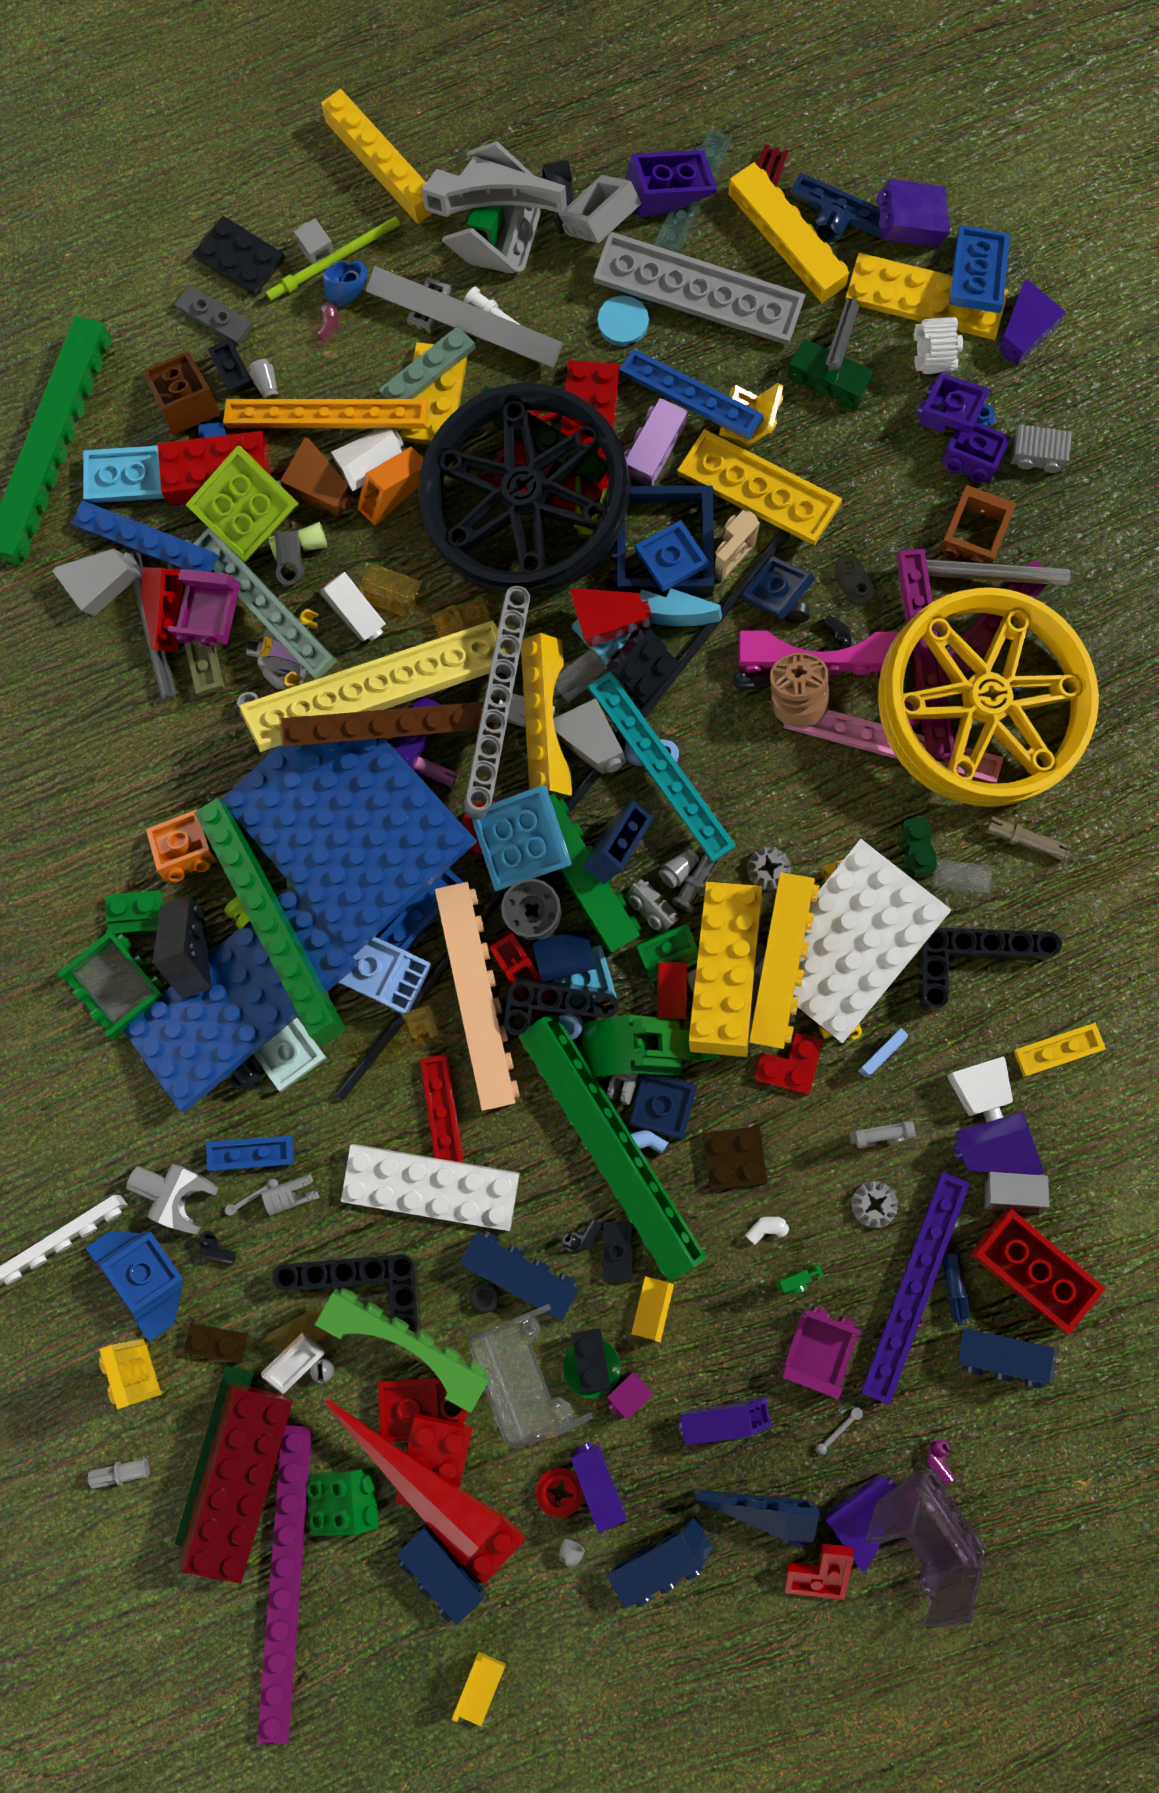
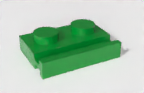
M161 890L105 895L106 922L108 925L106 932L112 931L116 935L121 933L128 935L157 932L160 906L163 905V892Z
M687 923L635 945L651 983L657 981L658 962H687V968L697 964L698 948Z
M812 1264L809 1265V1271L800 1269L774 1280L779 1292H787L788 1295L793 1296L807 1290L805 1284L812 1282L811 1276L818 1278L824 1276L820 1265Z

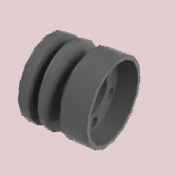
M532 878L515 883L505 893L501 905L502 916L508 928L524 940L537 941L545 939L552 935L560 924L562 910L559 897L551 886L541 880ZM530 905L533 908L538 906V917L535 918L532 915L527 917V907Z

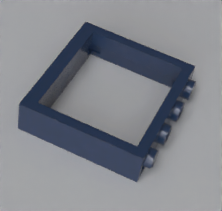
M630 486V503L701 502L702 552L709 561V567L702 570V578H687L671 587V589L692 596H713V486ZM624 522L617 538V546L612 547V562H617V571H612V586H617L618 592L640 594L643 589L660 596H667L670 588L662 592L654 578L625 579Z

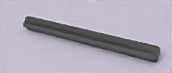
M131 552L129 555L136 561L135 568L141 574L133 581L160 695L163 700L173 699L177 693L167 652L153 650L141 599L142 568L145 567L143 555L139 552Z

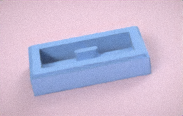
M902 1028L899 1029L858 1071L864 1077H869L908 1038V1034Z

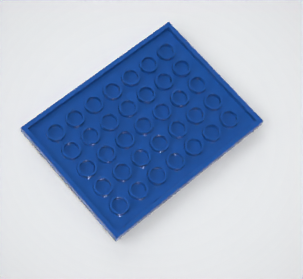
M385 738L285 747L280 745L221 799L344 949L352 956L356 955L477 842Z

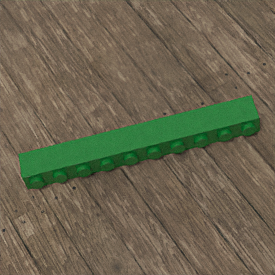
M76 315L73 318L0 503V560L22 566L24 559L29 556L30 544L34 534L39 530L41 515L48 507L52 487H55L57 484L61 464H64L66 461L70 441H73L75 438L79 418H82L84 415L85 403L88 395H91L93 392L96 374L101 371L103 356L111 345V335L102 322Z
M216 798L195 811V814L309 1037L320 1045H324L345 1032L346 1029L236 818L229 811L228 807L219 798Z
M554 1013L539 1019L525 1033L518 1035V1037L522 1041L525 1051L529 1053L536 1064L539 1074L545 1079L552 1090L554 1098L566 1113L569 1123L574 1126L582 1139L583 1146L590 1152L599 1172L604 1175L612 1188L613 1195L620 1201L629 1221L635 1226L642 1237L645 1247L650 1250L658 1264L659 1270L670 1283L699 1265L707 1257L557 1014Z

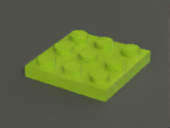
M237 446L186 504L244 562H247L299 505L241 446Z

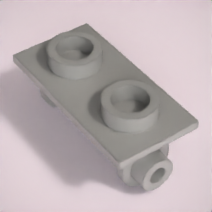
M641 879L631 886L625 898L633 909L638 910L654 930H657L660 934L666 932L670 926H674L680 920L677 916L678 912L665 900L657 905L655 901L661 895L648 881L644 882Z

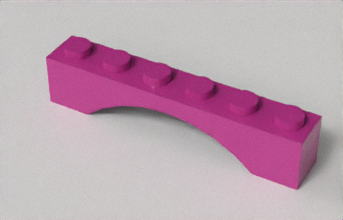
M740 631L738 639V671H745L748 674L771 671L774 664L784 656L793 653H808L824 661L829 675H837L842 672H853L855 675H866L869 672L881 673L888 649L899 632H875L866 640L852 647L838 651L817 652L793 647L777 639L768 631Z

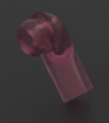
M332 303L323 304L320 308L324 324L316 332V335L323 342H326L340 326L338 309Z

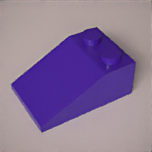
M704 150L632 154L626 180L632 182L642 203L636 208L638 217L664 215L717 192Z

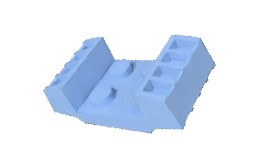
M374 937L353 956L359 965L337 984H342L407 1016L431 968V963Z

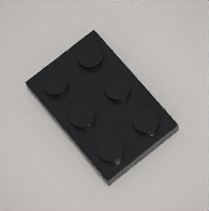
M223 215L193 252V256L197 261L255 297L285 260L283 252Z

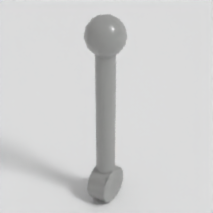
M270 1179L267 1185L235 1205H227L225 1213L229 1216L235 1215L237 1209L260 1196L262 1191L278 1186V1181Z
M857 1407L852 1408L850 1416L823 1444L820 1443L816 1446V1453L821 1456L825 1455L828 1446L854 1420L862 1418V1410Z

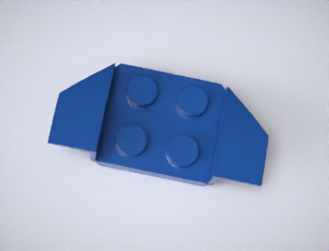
M109 1231L86 1247L98 1268L102 1269L134 1316L135 1322L149 1342L174 1325L183 1278L151 1232Z

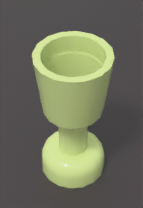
M320 522L298 530L300 547L302 546L304 551L327 548L326 538ZM275 536L269 537V542L274 558L277 560Z

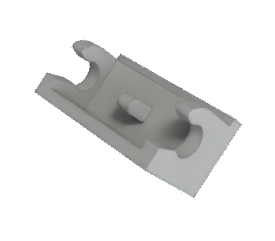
M1001 1172L988 1173V1180H985L984 1210L1004 1211L1013 1209L1015 1212L1043 1214L1049 1208L1048 1176Z

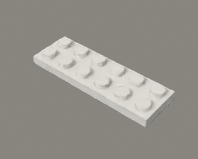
M351 1144L341 1202L510 1231L520 1173Z

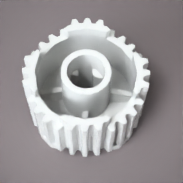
M957 318L924 319L922 324L915 325V333L913 335L914 341H917L918 356H914L916 371H923L924 374L957 371V353L963 349V337L956 333L958 328Z

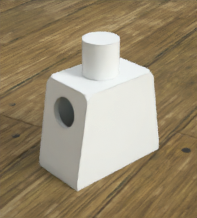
M1004 1056L947 1075L969 1116L983 1112L986 1122L1003 1118L1000 1107L1013 1102Z

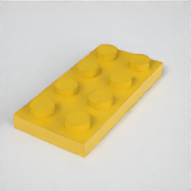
M416 342L413 361L434 344ZM468 355L414 398L428 400L430 404L427 429H401L400 437L403 442L430 445L441 425L459 408Z
M145 1338L113 1344L99 1349L101 1353L99 1366L102 1373L107 1374L110 1384L107 1389L111 1403L116 1404L117 1410L162 1395Z

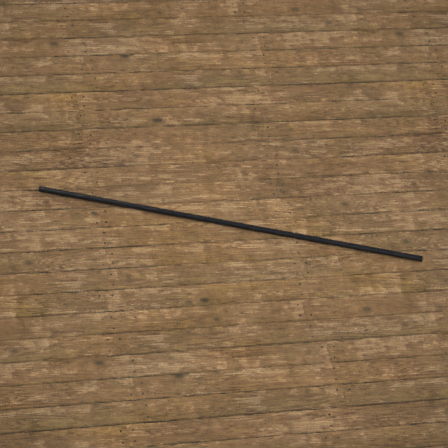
M783 529L777 533L721 604V620L705 624L677 660L680 664L647 701L641 705L638 710L644 718L647 717L740 599L741 593L767 561L774 556L790 533ZM619 733L616 739L622 748L626 741ZM592 767L574 790L572 796L566 800L565 803L569 809L567 816L601 775L595 768ZM510 887L494 891L479 910L476 916L481 915L482 923L494 911ZM448 951L424 980L407 1016L400 1013L396 1015L335 1094L342 1100L348 1096L449 968L451 963Z

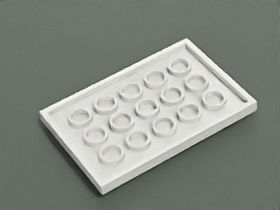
M860 839L820 888L817 902H811L809 913L814 914L812 930H806L804 941L809 942L807 958H801L799 969L804 970L801 987L796 986L794 998H799L798 1008L843 1043L950 913L951 909ZM764 959L755 969V973L760 977L762 975Z

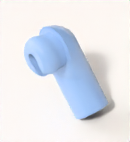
M648 1130L631 1133L639 1149L649 1147L662 1154L668 1144L667 1141Z

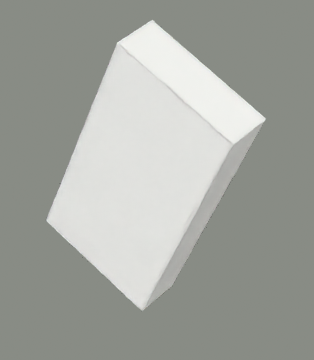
M302 1332L261 1372L262 1378L283 1395L324 1355V1349Z

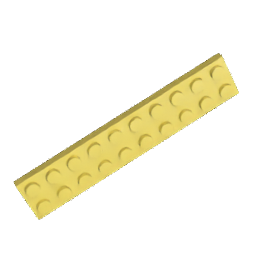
M492 620L239 705L240 712L260 752L282 745L279 718L384 710L489 674L498 628ZM501 649L505 654H513L509 649Z

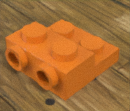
M197 809L146 829L156 869L164 882H179L183 880L185 874L193 871L205 872L210 868L211 864L217 862L213 848L195 814Z

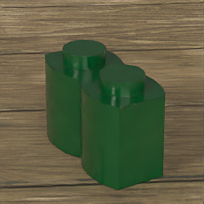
M925 817L905 820L898 832V842L905 854L903 859L904 871L913 880L929 878L937 867L936 852L930 844L932 831Z

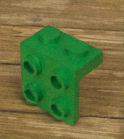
M373 1466L361 1467L346 1472L308 1474L307 1502L309 1528L313 1536L358 1535L379 1528Z

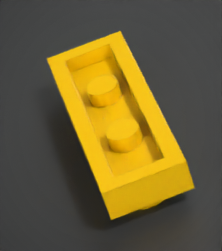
M1095 1022L1013 1051L1022 1075L1026 1077L1106 1050V1047Z

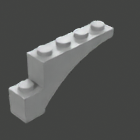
M475 156L460 176L436 169L422 188L425 210L445 217L458 211L486 206H529L561 214L567 207L564 185Z

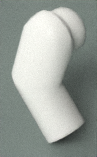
M761 1217L745 1236L756 1245L765 1234H775L778 1237L786 1236L789 1226L781 1217Z

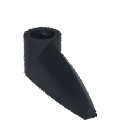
M568 160L542 164L543 179L565 186L566 203L568 206L573 201L572 176ZM552 211L558 234H563L565 231L559 213Z

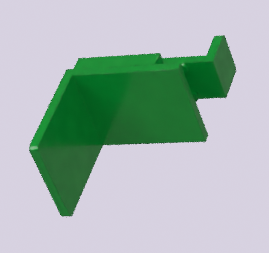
M624 1015L583 1022L582 1056L596 1078L628 1073L683 1076L682 1060L703 1061L721 1057L719 1054L690 1052V1030H681L680 1020Z

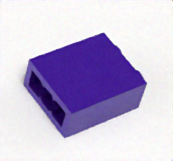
M889 179L878 192L877 205L880 209L879 227L882 230V240L939 247L950 234L945 187Z

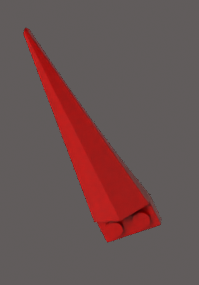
M332 1400L325 1401L330 1411L461 1565L464 1564L476 1577L486 1584L521 1545L526 1536L504 1515L406 1454Z

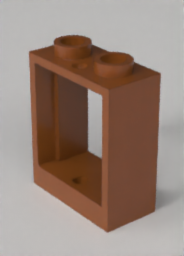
M966 485L939 551L952 559H962L970 563L992 564L1017 503ZM964 508L1001 521L990 550L953 537Z

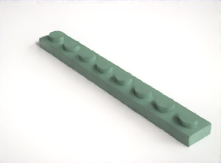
M210 528L193 543L213 551L219 556L213 570L216 573L229 574L241 583L238 597L315 679L322 678L337 662L310 631Z

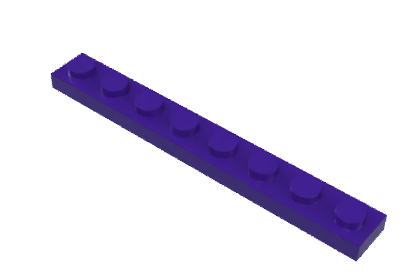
M944 1172L940 1173L860 1393L890 1405L970 1183Z

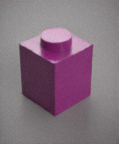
M632 1371L607 1394L610 1400L607 1405L618 1418L623 1415L626 1419H629L653 1396V1392Z

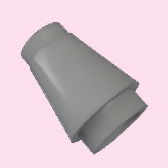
M267 359L254 361L249 365V376L263 396V399H276L279 394L277 392L273 365L269 364Z
M687 849L663 864L658 874L668 887L681 886L684 879L699 862V858L695 852Z

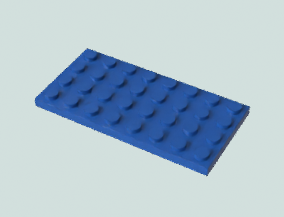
M291 885L277 899L327 992L355 969L359 963L344 949ZM250 921L242 930L236 931L208 955L212 989L181 999L171 986L163 993V997L123 1030L175 1105L184 1113L298 1017Z

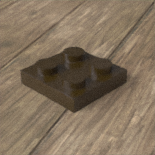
M760 1126L703 1133L710 1191L768 1183Z

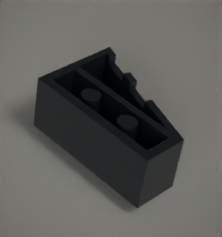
M191 895L160 906L153 956L154 965L181 999L212 989L204 920L205 912L199 903L196 904Z

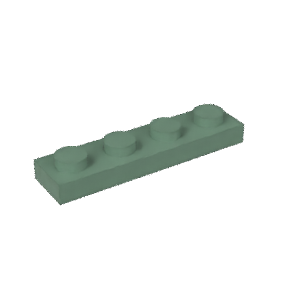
M457 326L379 389L380 395L384 399H414L475 350V343Z

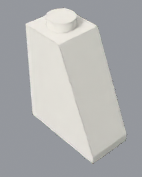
M381 428L331 453L342 477L351 490L354 491L363 485L365 474L368 471L401 453L400 447L404 446L397 431L393 432L390 428Z
M345 572L335 577L318 591L361 641L369 639L372 642L383 633L381 627L386 623Z

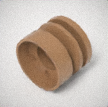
M793 653L778 660L770 673L772 708L776 717L784 724L794 727L809 726L817 723L825 717L829 709L828 668L824 661L808 653Z

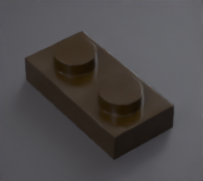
M190 1323L184 1353L242 1363L249 1333Z

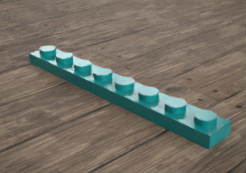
M610 671L590 684L588 690L597 699L603 711L712 863H715L734 850L736 844Z

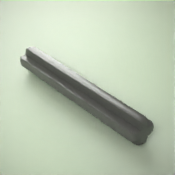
M854 297L852 300H845L826 359V365H828V370L830 371L833 369L839 370L860 306Z

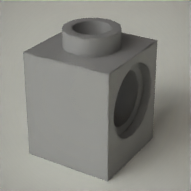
M316 218L309 223L302 224L294 231L298 246L311 265L334 252L332 241Z

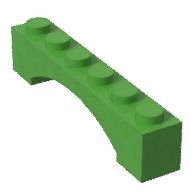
M342 1288L341 1291L338 1289L333 1291L315 1323L317 1327L340 1340L343 1334H366L392 1341L406 1348L422 1359L439 1377L446 1389L445 1399L470 1413L472 1412L489 1382V1375L485 1373L487 1370L485 1367L475 1361H471L470 1364L460 1359L461 1354L447 1346L444 1349L434 1344L435 1340L431 1336L423 1332H419L417 1335L408 1329L409 1325L403 1320L396 1317L393 1320L382 1315L383 1310L372 1303H368L367 1306L356 1300L358 1296L345 1288Z

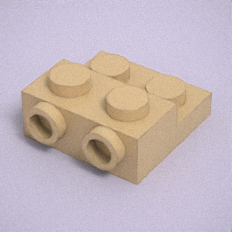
M742 510L737 517L733 515L725 524L724 542L717 548L715 552L716 560L714 561V577L721 583L756 545L760 522L748 510Z

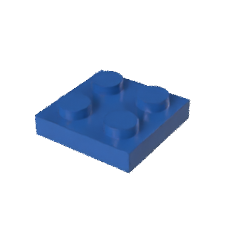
M681 520L635 545L636 553L662 592L709 567L708 559Z

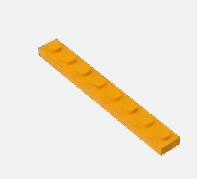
M226 399L223 424L226 428L427 429L430 404L427 399Z

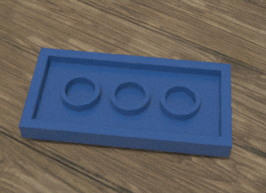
M959 225L948 304L986 312L1001 313L1004 302L1010 234Z

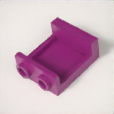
M180 569L178 579L186 584L177 627L169 626L168 632L176 637V641L184 644H192V641H198L200 644L208 647H216V644L227 645L241 583L229 574Z
M812 1305L810 1310L803 1308L780 1376L839 1399L843 1389L840 1386L857 1336H860L861 1330L855 1328V1321L839 1316L838 1321L828 1318L829 1311Z

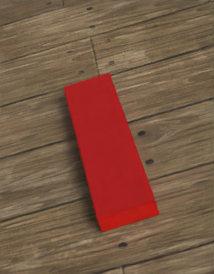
M448 1054L421 1058L420 1065L434 1158L464 1163Z

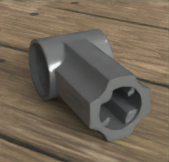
M299 531L274 532L277 556L276 577L284 585L295 584L302 580L305 572L301 563ZM287 565L294 567L296 571L294 579H289L285 575V567Z

